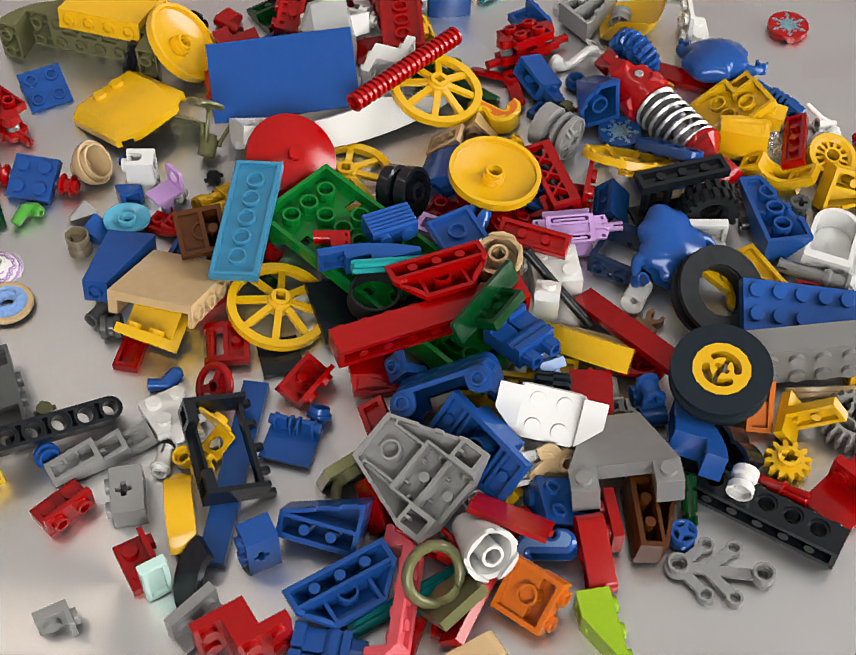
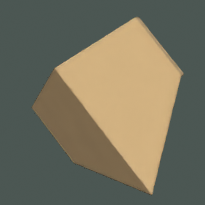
M478 111L469 121L463 123L465 125L463 134L465 141L480 136L498 137V134Z

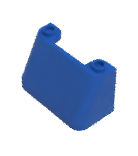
M481 352L411 375L401 382L391 397V414L424 425V416L427 412L433 411L431 398L464 387H468L471 391L481 395L489 394L496 402L501 380L505 381L500 362L492 353Z

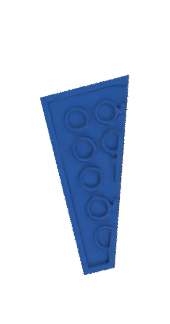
M746 277L739 280V327L743 330L856 320V291Z

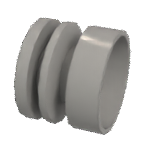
M551 101L540 107L530 124L527 136L528 142L534 144L550 139L559 158L565 160L574 152L582 139L585 130V119L578 115L575 116L570 111L566 112L564 108Z

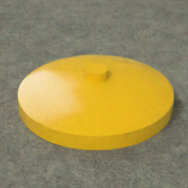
M171 2L158 5L149 13L146 21L147 38L153 52L159 61L178 78L191 83L204 82V71L208 70L205 45L216 43L211 32L203 21L186 7Z
M480 136L464 141L453 151L448 165V178L455 192L468 203L489 211H512L527 205L538 193L542 178L539 163L530 151L512 140L497 136Z

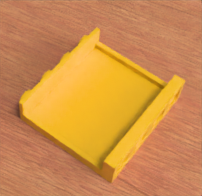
M65 0L58 7L59 26L76 31L139 42L140 29L146 23L149 13L158 5L167 3L169 0Z

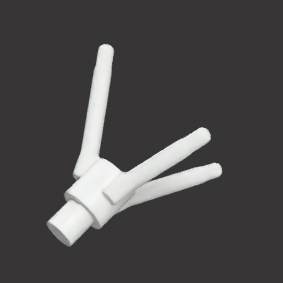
M806 102V107L817 117L813 121L809 120L808 125L812 126L813 130L816 131L807 141L808 144L818 133H824L832 126L836 127L837 122L836 120L824 117L809 102Z

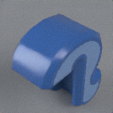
M566 528L555 529V537H548L545 544L524 535L517 539V552L532 562L533 560L571 561L577 555L578 546L574 533Z

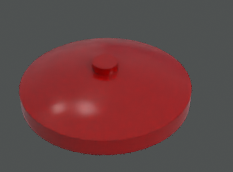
M283 113L264 119L252 131L245 146V160L283 162L284 170L277 199L324 164H328L336 170V154L328 135L315 122L297 114Z

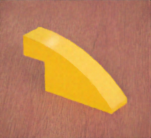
M544 321L554 328V337L560 342V354L626 375L629 373L636 349Z

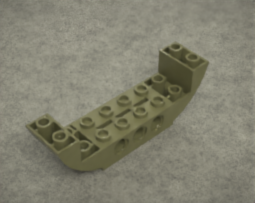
M65 0L30 4L0 18V39L6 56L25 59L35 43L124 61L126 52H128L127 47L130 41L60 27L58 7ZM144 24L140 29V41L135 48L139 72L162 82L160 61L149 44L146 24Z

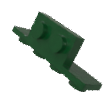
M505 260L450 323L452 332L459 344H464L477 328L498 331L525 299L522 290L512 289L519 280V277L511 260Z

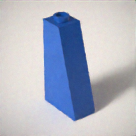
M108 229L82 279L85 300L108 302L107 289L154 249L157 250L155 234Z

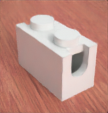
M155 148L126 149L127 157L121 159V170L126 173L125 184L141 185L144 198H148L146 192L161 183Z

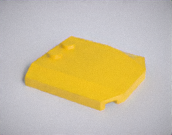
M126 71L80 103L72 119L77 127L120 148L123 147L121 142L131 138L135 142L141 140L175 116L179 111L178 104L180 101L185 102L186 97L184 92L141 72Z

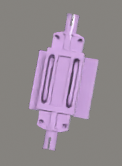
M589 208L546 211L541 213V220H533L532 222L533 225L572 235L571 244L576 245L578 257H589L593 250V243L599 240H606L609 231H623L622 221L608 222L605 215L589 213Z

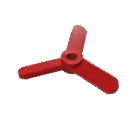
M471 67L475 75L502 81L503 86L508 89L511 101L516 98L520 101L521 107L525 105L526 102L519 80L513 74V70L501 73L480 67Z

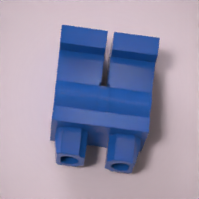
M523 302L498 331L483 329L484 343L509 361L514 362L518 369L526 365L535 370L541 366L543 362L542 354L544 352L550 357L560 353V342L554 337V328L528 312L526 304Z
M296 621L288 655H363L364 647L369 646V642L354 638V631L310 627L307 622Z

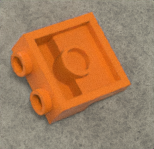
M519 554L518 561L502 580L490 606L534 635H545L546 632L551 633L556 627L559 619L555 615L559 607L564 608L570 601L572 593L569 589L572 584Z

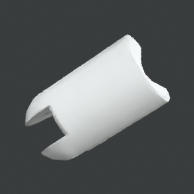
M650 280L645 287L634 288L629 284L620 300L621 307L628 313H639L652 291V281Z

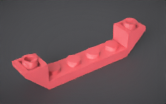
M392 523L386 525L385 536H383L396 556L399 567L398 577L394 583V601L390 607L389 631L385 635L386 644L364 647L363 655H410L417 606L404 593L401 573L407 556L416 546L410 539L395 531L396 527ZM424 557L418 561L413 572V583L419 593L425 561Z

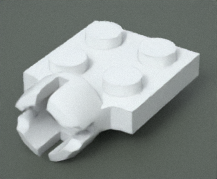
M185 382L137 403L140 413L158 441L170 439L176 447L186 445L178 416L180 404L183 398L194 397ZM198 414L200 421L197 429L202 444L205 440V433L200 424L207 419L202 414Z

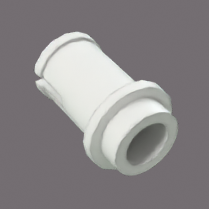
M163 443L158 446L155 461L150 464L151 475L158 479L166 478L171 472V456L175 448L167 443L164 450Z

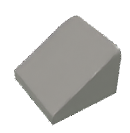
M82 201L68 219L73 221L98 213V211L88 202Z

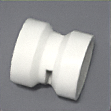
M736 463L733 466L731 472L732 479L728 481L726 493L735 500L750 501L755 492L754 485L757 484L760 476L759 470L747 463Z

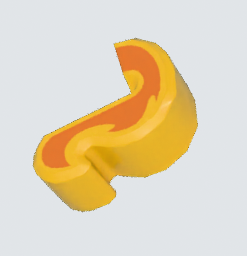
M514 98L502 110L482 100L478 112L497 134H505L511 132L519 125L521 104L520 101ZM473 100L469 101L468 108L472 104Z

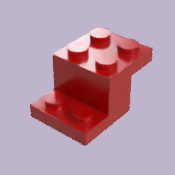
M242 595L188 624L197 655H216L225 646L229 648L232 655H283L291 648L293 627L287 610L283 609L258 623Z

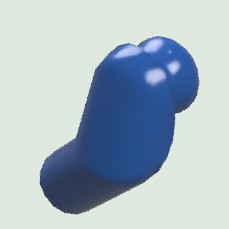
M175 366L169 369L162 378H149L147 382L148 391H165L178 385L183 379V370Z

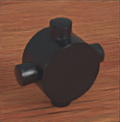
M210 170L204 182L211 186H218L221 183V178L224 177L223 173L217 170Z

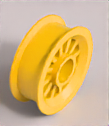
M823 133L816 136L807 147L806 165L818 163L821 169L817 178V182H819L827 161L855 168L856 152L851 143L844 137L834 133Z

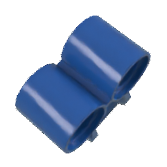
M656 373L641 375L637 378L636 384L628 386V397L631 406L636 408L652 427L668 424V412L665 406L666 394L659 387L658 375Z

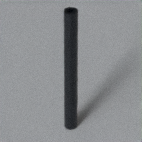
M531 249L523 254L544 280L559 282ZM561 285V300L581 323L589 329L595 322Z

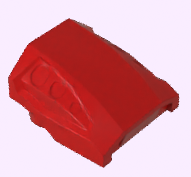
M395 352L348 366L353 397L368 399L379 395L383 398L393 396L399 385L390 384L384 360Z

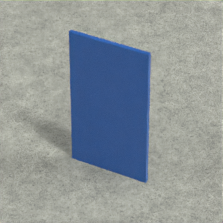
M351 26L205 45L212 101L218 102L225 107L223 111L213 109L215 124L229 123V118H263L283 113L302 114L350 108L346 99L347 95L358 88Z

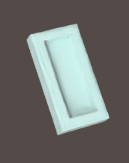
M163 554L136 566L143 593L148 602H152L173 591L172 578Z

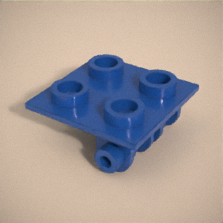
M58 63L16 75L21 92L24 93L32 114L74 101Z
M278 411L275 414L270 413L268 423H271L263 442L264 449L259 452L258 457L309 469L325 425L319 424L317 420H305L300 416L298 419L295 418V415L288 417L287 415L280 414Z

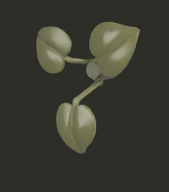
M187 97L188 103L206 109V123L191 117L175 115L171 118V127L178 125L198 126L200 128V141L197 155L214 159L217 147H222V143L230 130L228 125L219 141L217 140V135L209 133L211 109L223 111L225 107L212 100Z

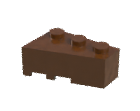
M651 474L627 476L619 491L631 561L635 563H659L669 547L674 520L673 512L677 500L657 503Z

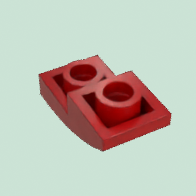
M157 210L152 215L145 231L159 236H177L172 212L166 214Z

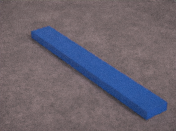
M244 380L241 392L245 391V399H249L251 406L244 409L247 420H256L257 427L250 429L253 442L256 443L270 387L269 383ZM236 412L231 426V432L236 438L224 453L217 479L218 488L246 484L251 465ZM241 501L210 506L202 536L214 556L208 565L209 567L225 568Z

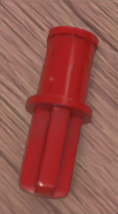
M762 473L759 476L758 483L765 489L779 496H784L802 507L808 506L811 500L810 492L789 485L786 480L781 482Z

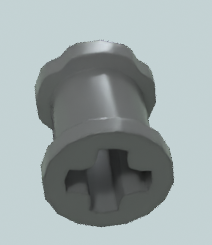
M802 194L793 195L790 199L791 210L797 216L801 215L806 220V211L811 206V200Z

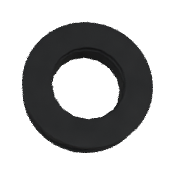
M709 245L698 249L677 265L671 278L670 297L677 317L689 331L711 324H727L739 327V280L743 277L761 279L759 272L745 255L731 247ZM704 271L719 272L733 286L736 302L735 308L729 316L715 314L702 301L699 292V279Z

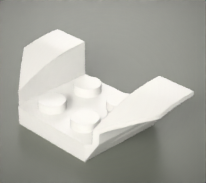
M501 380L495 404L507 425L518 436L554 443L568 448L574 447L602 432L609 410L608 404L588 400L587 396L581 393L528 381L517 384Z

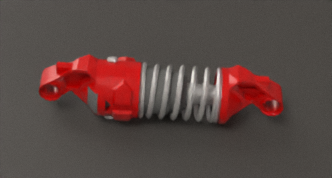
M608 48L594 62V65L604 76L611 75V77L620 80V110L629 120L642 126V129L648 130L650 136L655 137V139H659L660 136L663 138V141H671V143L703 150L704 157L719 154L720 132L713 126H710L709 122L703 120L701 115L696 114V110L689 107V104L683 101L682 97L676 95L668 80L659 72L652 71L646 65L635 66L627 60L620 59L611 48ZM700 124V128L694 131L695 125ZM724 157L731 169L729 177L720 178L719 180L720 182L723 179L727 180L728 184L731 183L733 185L744 174L734 162Z

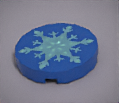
M623 116L600 123L597 131V137L601 144L603 142L604 144H609V146L629 149L635 146L636 137H641L642 134L641 128L636 122H632Z

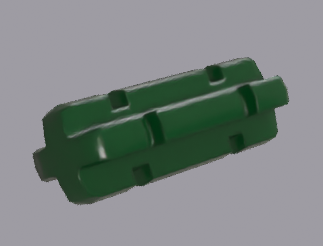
M686 473L684 474L685 500H681V511L684 513L682 519L693 522L697 527L698 516L695 514L698 512L697 490H695L697 477L694 474Z

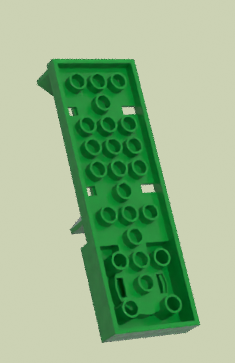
M324 164L277 199L268 241L271 244H286L318 270L316 249L330 247V245H313V230H350L351 244L369 243L361 229V215L385 207L328 164ZM354 201H358L361 204L359 207L354 208L351 212L346 209ZM417 232V236L410 240L394 242L396 244L420 246L424 251L421 255L439 251L434 243L419 232ZM305 240L307 243H309V245L305 246L301 242ZM343 267L321 272L347 293L349 292L351 282L359 275L346 274ZM479 278L476 285L485 281ZM379 281L362 283L352 291L355 300L363 306L373 309L390 305L398 294L393 287ZM368 289L372 294L369 296L364 290ZM401 289L402 307H406L411 303L426 301ZM479 328L474 331L464 344H459L454 334L406 348L431 369L481 352H490L495 355L500 362L502 370L506 371L514 363L484 343L483 329ZM464 387V388H461V389H458V390H470V389H469L468 387Z

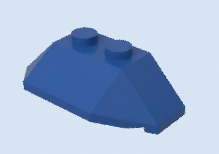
M381 537L283 589L282 594L295 616L331 629H340L388 602L397 558L384 538Z

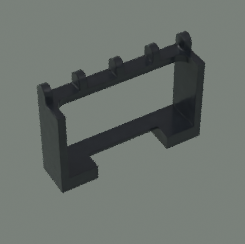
M245 391L183 398L180 404L178 416L203 507L273 497L277 494L276 488L271 487V480L265 481L263 477L270 474L271 470L269 466H260L256 452L262 451L264 446L262 442H253L250 429L256 428L257 423L255 419L247 420L244 409L249 408L251 403L249 399H245ZM198 407H203L211 413L235 410L256 482L218 488L213 468L208 469L197 429L200 421L198 414H201L198 411Z

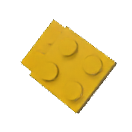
M134 304L126 324L116 321L113 331L177 354L186 327H188V314Z

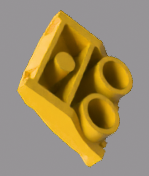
M720 115L719 132L721 134L719 154H722L729 160L742 161L746 154L760 151L767 153L770 138L769 122L767 119H757L743 115Z

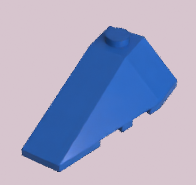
M762 175L738 178L755 246L768 261H777L780 257L787 259L813 241L814 236L807 221L801 215L797 216L791 210L792 206L788 202L784 203L777 196V190Z

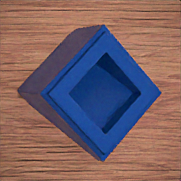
M115 185L120 204H145L141 185Z
M93 214L84 227L88 230L90 241L101 245L108 229L104 226L103 218Z

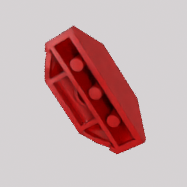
M477 239L384 266V269L394 286L423 300L430 301L475 287L488 259V253Z

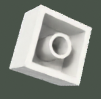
M570 244L565 260L534 252L555 278L562 282V286L573 298L582 293L584 280L575 244ZM526 259V264L528 265L527 275L534 303L537 279H544Z

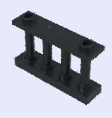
M717 154L634 172L633 180L642 195L640 205L627 208V212L635 227H638L644 220L648 209L654 204H665L679 211L678 201L681 200V197L671 199L674 188L685 186L683 193L687 194L686 189L688 187L694 188V184L697 182H704L705 179L713 182L714 178L729 177L731 169L723 155ZM663 191L661 201L650 203L652 193Z

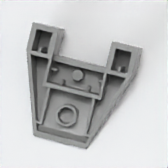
M640 412L607 415L602 432L576 445L568 469L573 512L601 509L598 479L651 474L657 503L685 500V476L680 456Z

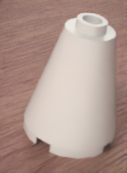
M465 512L456 517L452 530L467 572L475 580L483 583H488L490 579L496 577L498 579L504 578L518 561L519 553L517 552L518 542L508 530Z

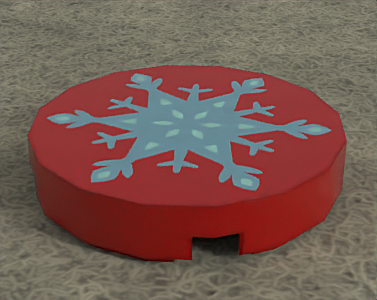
M777 12L770 16L767 23L769 35L778 41H781V39L787 40L786 43L800 42L805 39L809 30V23L806 19L793 12Z

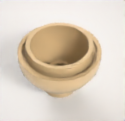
M87 140L75 148L71 159L70 171L72 175H76L84 183L93 186L102 185L108 182L112 176V160L108 151L100 143Z

